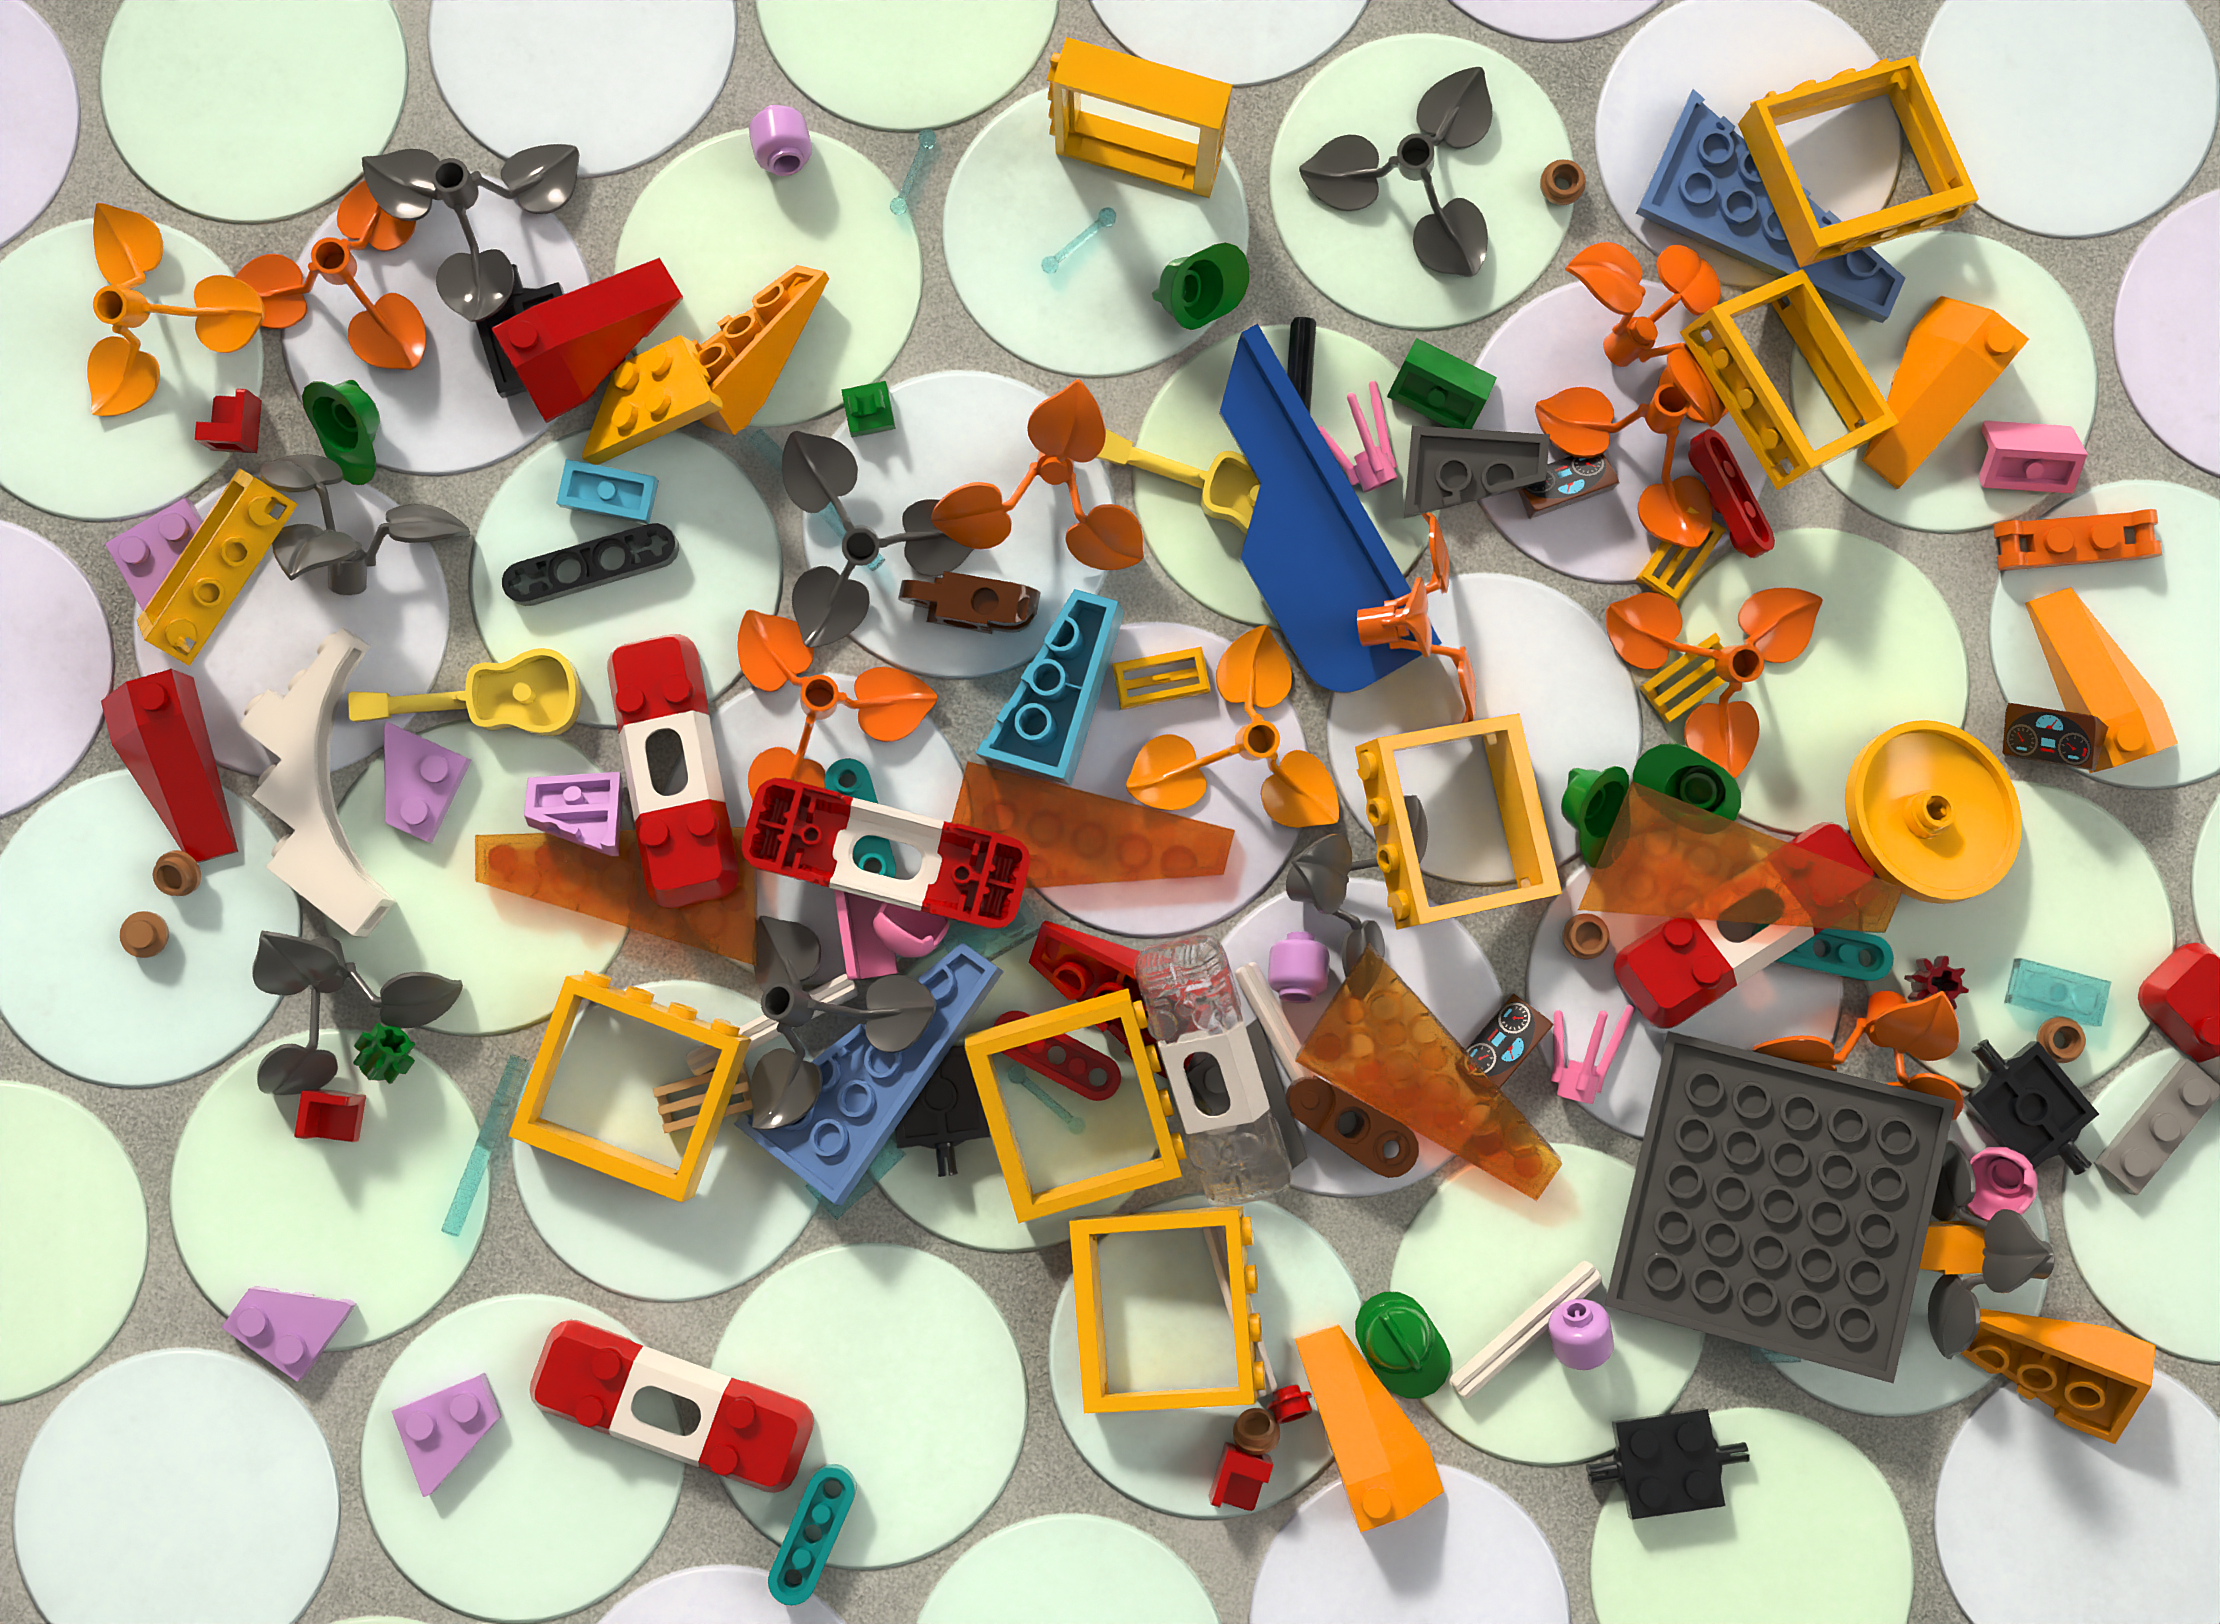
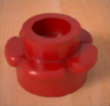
M1291 1385L1273 1392L1274 1401L1267 1405L1268 1411L1273 1412L1277 1424L1289 1423L1312 1413L1308 1400L1312 1397V1394L1308 1391L1301 1392L1299 1385Z

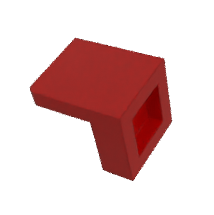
M236 389L235 397L215 396L213 398L211 422H196L194 440L212 451L257 453L262 400L247 389Z
M326 1089L301 1091L294 1137L301 1139L318 1137L348 1142L359 1141L366 1095Z
M1225 1441L1208 1495L1210 1505L1220 1508L1223 1502L1247 1511H1253L1256 1507L1263 1482H1269L1273 1469L1271 1457L1266 1454H1247L1240 1450L1237 1445Z

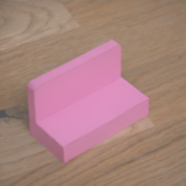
M2000 421L1983 422L1981 432L1989 446L1978 477L1983 488L2058 493L2074 492L2088 454L2071 426Z
M834 889L848 980L857 981L899 974L896 953L885 947L873 927L874 913L882 901Z

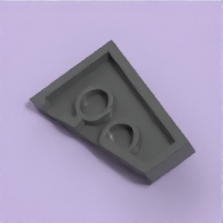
M1412 425L1404 519L1545 483L1550 434Z
M1256 1018L1246 1026V1030L1270 1109L1256 1121L1237 1125V1128L1229 1133L1269 1185L1272 1186L1308 1157L1295 1120L1290 1116L1292 1112L1286 1104L1284 1089L1259 1019ZM1210 1054L1188 1071L1186 1076L1213 1113L1218 1116L1226 1113L1231 1104L1220 1065L1217 1059Z

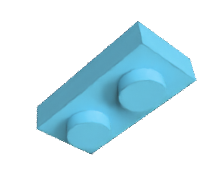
M566 459L556 504L561 508L650 524L659 480L655 476Z

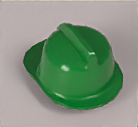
M1224 242L1214 244L1191 256L1174 259L1164 268L1160 277L1159 288L1152 292V298L1160 302L1162 307L1171 316H1174L1181 327L1189 330L1201 328L1207 323L1228 314L1239 305L1245 296L1249 284V264L1246 256L1238 246Z
M347 380L334 386L323 381L311 382L304 387L302 394L303 408L317 433L326 457L340 466L345 481L352 485L368 483L372 480L376 471V456L372 442L375 439L380 424L379 411L374 401L360 388L355 380Z
M1660 744L1648 749L1637 760L1633 770V787L1639 799L1653 811L1676 823L1683 829L1700 835H1712L1721 832L1736 820L1741 808V791L1735 778L1717 763L1693 749L1679 744Z
M1619 766L1607 768L1603 772L1593 769L1573 768L1568 774V786L1562 798L1561 814L1567 823L1579 833L1582 856L1589 867L1599 870L1610 867L1620 858L1628 842L1631 826L1629 775L1624 768Z
M1382 1292L1370 1297L1360 1308L1355 1320V1336L1362 1352L1381 1381L1393 1393L1406 1399H1421L1435 1393L1445 1383L1450 1371V1353L1443 1337L1425 1310L1414 1298L1401 1292Z

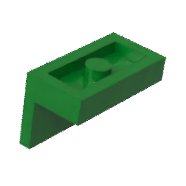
M1416 338L1387 397L1448 428L1472 429L1497 377Z

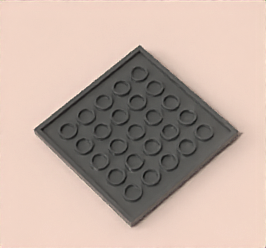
M1668 1031L1605 1306L1894 1384L1956 1101Z

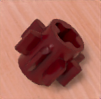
M1937 956L1933 965L1927 958L1917 959L1916 964L1919 970L1914 975H1905L1904 977L1905 980L1911 982V989L1913 991L1907 998L1909 1000H1923L1943 991L1954 1010L1957 1009L1954 999L1959 994L1969 992V989L1962 986L1961 975L1966 970L1964 968L1953 969L1948 967V956ZM1933 977L1935 981L1941 983L1940 991H1938L1936 986L1931 985Z

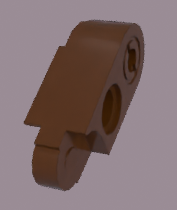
M944 571L943 578H935L934 583L919 580H902L898 600L917 607L928 608L926 622L992 634L993 630L1011 633L1020 632L1030 625L1033 618L1037 615L1041 592L1032 587L1013 582Z
M1315 1075L1313 1078L1301 1077L1296 1079L1288 1087L1286 1104L1292 1112L1290 1116L1369 1170L1386 1178H1393L1408 1173L1415 1165L1419 1155V1143L1414 1132L1403 1123ZM1347 1111H1353L1356 1116L1355 1128L1347 1134H1340L1338 1130L1340 1116ZM1391 1140L1396 1141L1399 1146L1398 1154L1393 1158L1385 1157L1383 1154L1384 1144Z

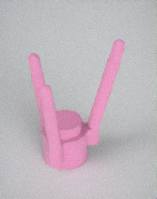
M1376 381L1369 383V390L1380 447H1375L1354 393H1349L1347 400L1365 451L1354 456L1357 465L1353 466L1322 426L1318 427L1335 459L1346 472L1351 486L1360 483L1364 493L1384 486L1398 478L1394 470L1398 466L1391 451L1382 401Z
M1633 1005L1626 1007L1598 1067L1594 1063L1608 1017L1607 1012L1600 1011L1598 1013L1584 1062L1569 1060L1568 1068L1564 1067L1563 1013L1560 1010L1554 1012V1067L1550 1081L1559 1083L1558 1096L1589 1104L1594 1103L1596 1092L1601 1093L1605 1075L1635 1012Z

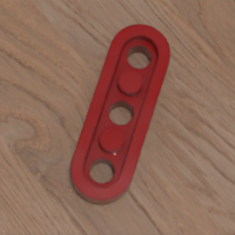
M1707 429L1690 440L1689 461L1692 467L1702 475L1709 489V499L1712 506L1718 513L1722 514L1730 530L1729 536L1733 547L1740 554H1746L1750 558H1757L1772 550L1775 545L1773 531L1725 439L1713 429Z
M1009 1011L1002 1014L996 1020L993 1027L1030 1017L1031 1015L1022 1011ZM1065 1033L1000 1051L1011 1059L1093 1101H1102L1110 1098L1116 1093L1121 1083L1120 1069L1111 1057ZM1054 1046L1063 1048L1066 1053V1058L1061 1064H1053L1048 1059V1051ZM1094 1068H1101L1107 1074V1080L1101 1086H1095L1089 1081V1073Z

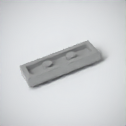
M2180 1058L2096 1159L2094 1164L2126 1192L2138 1195L2220 1096V1085L2190 1059Z

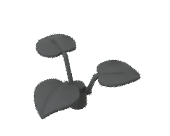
M1472 67L1455 72L1427 90L1418 104L1416 121L1418 127L1430 135L1414 133L1403 138L1398 145L1397 156H1391L1388 163L1382 168L1377 169L1379 153L1376 147L1362 136L1348 134L1334 138L1326 143L1312 158L1299 167L1304 183L1325 204L1342 211H1357L1375 202L1379 194L1376 178L1386 176L1394 168H1398L1402 176L1408 180H1422L1434 214L1422 217L1414 229L1413 246L1417 257L1424 265L1437 272L1464 277L1476 275L1484 262L1487 252L1488 233L1485 219L1479 208L1465 198H1455L1441 208L1430 173L1434 167V146L1439 145L1443 139L1452 148L1463 149L1480 142L1489 131L1493 115L1484 69L1482 67Z
M548 144L522 150L511 156L501 169V179L509 189H505L483 178L479 171H474L470 174L466 165L458 159L447 158L439 161L433 153L422 149H403L384 155L362 157V167L372 196L378 205L395 219L415 221L424 218L431 210L432 199H442L446 206L454 209L467 239L471 254L456 253L449 256L438 269L436 286L441 299L450 309L469 322H480L496 314L509 299L514 286V270L507 256L500 250L490 249L479 253L477 241L466 215V210L471 208L478 198V186L506 199L517 197L521 207L529 213H552L566 205L573 195L577 181L580 154L576 146L566 144Z
M794 431L789 435L782 455V477L788 496L795 505L808 513L822 511L831 501L844 529L847 531L842 540V552L848 562L841 575L829 566L813 567L805 571L798 578L792 592V608L803 643L806 647H819L844 638L854 631L866 617L870 604L869 591L863 583L848 578L856 565L863 566L873 562L879 553V548L899 542H906L904 555L907 562L912 568L928 576L943 575L944 571H953L964 562L974 549L957 543L933 525L931 515L936 504L940 501L938 499L920 500L905 509L902 523L906 533L879 538L877 533L868 526H854L838 498L851 492L857 481L858 466L852 452L835 439Z
M296 454L266 462L260 468L261 479L265 484L276 490L305 492L314 488L320 497L326 530L323 531L321 528L311 524L290 525L283 527L272 543L274 556L281 569L291 581L310 570L328 566V588L340 595H357L364 592L367 588V566L376 565V554L383 538L387 534L393 540L405 543H422L470 536L469 528L451 513L432 505L408 504L392 508L386 512L387 523L379 525L368 552H365L362 549V545L354 541L351 536L335 530L329 495L325 485L337 484L343 480L342 469L338 464L319 455Z
M1404 795L1416 854L1420 864L1427 848V819L1417 795ZM1330 834L1309 845L1291 861L1293 866L1287 875L1286 891L1292 901L1313 903L1320 913L1332 914L1350 924L1352 930H1349L1344 935L1342 941V965L1354 1001H1360L1372 988L1381 971L1385 954L1384 938L1376 921L1365 920L1361 924L1358 917L1340 909L1346 897L1347 883L1349 882L1347 875L1349 872L1379 865L1377 858L1352 862V849L1347 838L1340 834Z
M759 916L754 939L753 960L757 984L764 992L761 998V1009L767 1018L779 1022L776 1028L777 1031L784 1034L795 1053L785 1048H778L768 1052L758 1061L751 1080L752 1127L759 1130H771L793 1124L814 1107L820 1096L822 1088L821 1069L812 1062L803 1061L805 1049L791 1030L792 1027H800L809 1022L816 1010L859 1019H868L865 1031L869 1042L884 1052H901L910 1048L919 1040L936 1013L937 1004L931 991L924 984L910 977L889 975L876 980L869 986L866 993L868 1010L814 1000L809 993L802 990L800 981L810 979L819 967L822 951L818 936L809 927L800 923L779 920L768 916Z
M262 930L259 937L258 951L252 966L254 984L263 992L282 996L298 994L310 985L311 1005L309 1042L307 1046L283 1044L270 1051L258 1067V1087L266 1094L295 1095L301 1094L303 1090L322 1088L334 1078L338 1070L336 1056L327 1050H316L319 1040L320 992L332 993L338 991L343 987L347 977L351 978L373 1007L381 1008L379 1016L384 1025L400 1028L420 1027L446 1013L456 1002L462 991V980H451L429 972L404 973L385 983L380 990L379 997L371 991L357 973L355 963H345L339 940L333 937H319L310 941L292 935Z
M1947 1140L1931 1214L1940 1221H1950L1956 1214L1962 1221L1984 1230L1986 1248L1982 1251L1985 1256L1982 1266L1983 1275L1968 1277L1962 1283L1957 1274H1944L1937 1280L1931 1291L1928 1302L1930 1332L1937 1348L1946 1359H1952L1954 1355L1965 1351L1978 1333L1981 1322L1980 1306L1977 1297L1971 1292L1975 1286L1986 1283L1993 1292L2009 1293L2023 1285L2030 1278H2048L2053 1271L2055 1262L2051 1245L2046 1241H2041L2027 1221L2016 1211L2002 1209L1996 1212L1989 1222H1986L1971 1215L1966 1210L1965 1206L1975 1196V1176L1966 1154L1952 1140Z

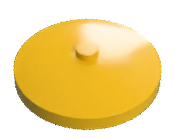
M1929 720L1911 721L1897 725L1876 736L1867 743L1855 758L1845 789V810L1848 826L1864 860L1888 885L1919 901L1947 904L1964 901L1984 893L1995 886L2007 874L2017 856L2022 834L2019 800L2012 781L2003 765L1978 739L1946 723Z

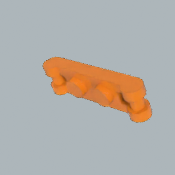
M2146 509L2129 513L2031 521L2012 520L1996 523L1993 525L1994 539L2000 540L2001 555L1997 556L1998 570L2007 571L2141 560L2161 556V541L2155 540L2154 525L2158 524L2157 510ZM2125 529H2134L2135 544H2125ZM2019 538H2026L2028 552H2021Z

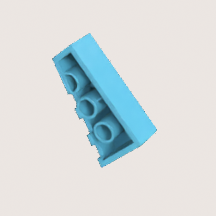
M1077 589L1073 590L1044 638V644L1032 664H1028L1021 676L1022 680L1008 704L1005 703L997 716V722L987 739H983L977 749L976 754L990 763L1072 786L1125 612L1119 601Z

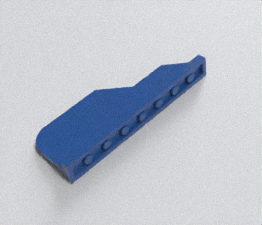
M1257 323L1243 331L1240 335L1219 411L1221 418L1260 483L1240 560L1310 679L1320 687L1332 692H1355L1371 685L1422 655L1421 651L1405 648L1390 649L1389 643L1363 647L1358 633V610L1385 606L1384 601L1395 600L1410 593L1412 590ZM1406 604L1398 607V609L1405 608ZM1431 625V644L1439 646L1442 642ZM1410 630L1409 636L1401 637L1404 640L1416 641Z

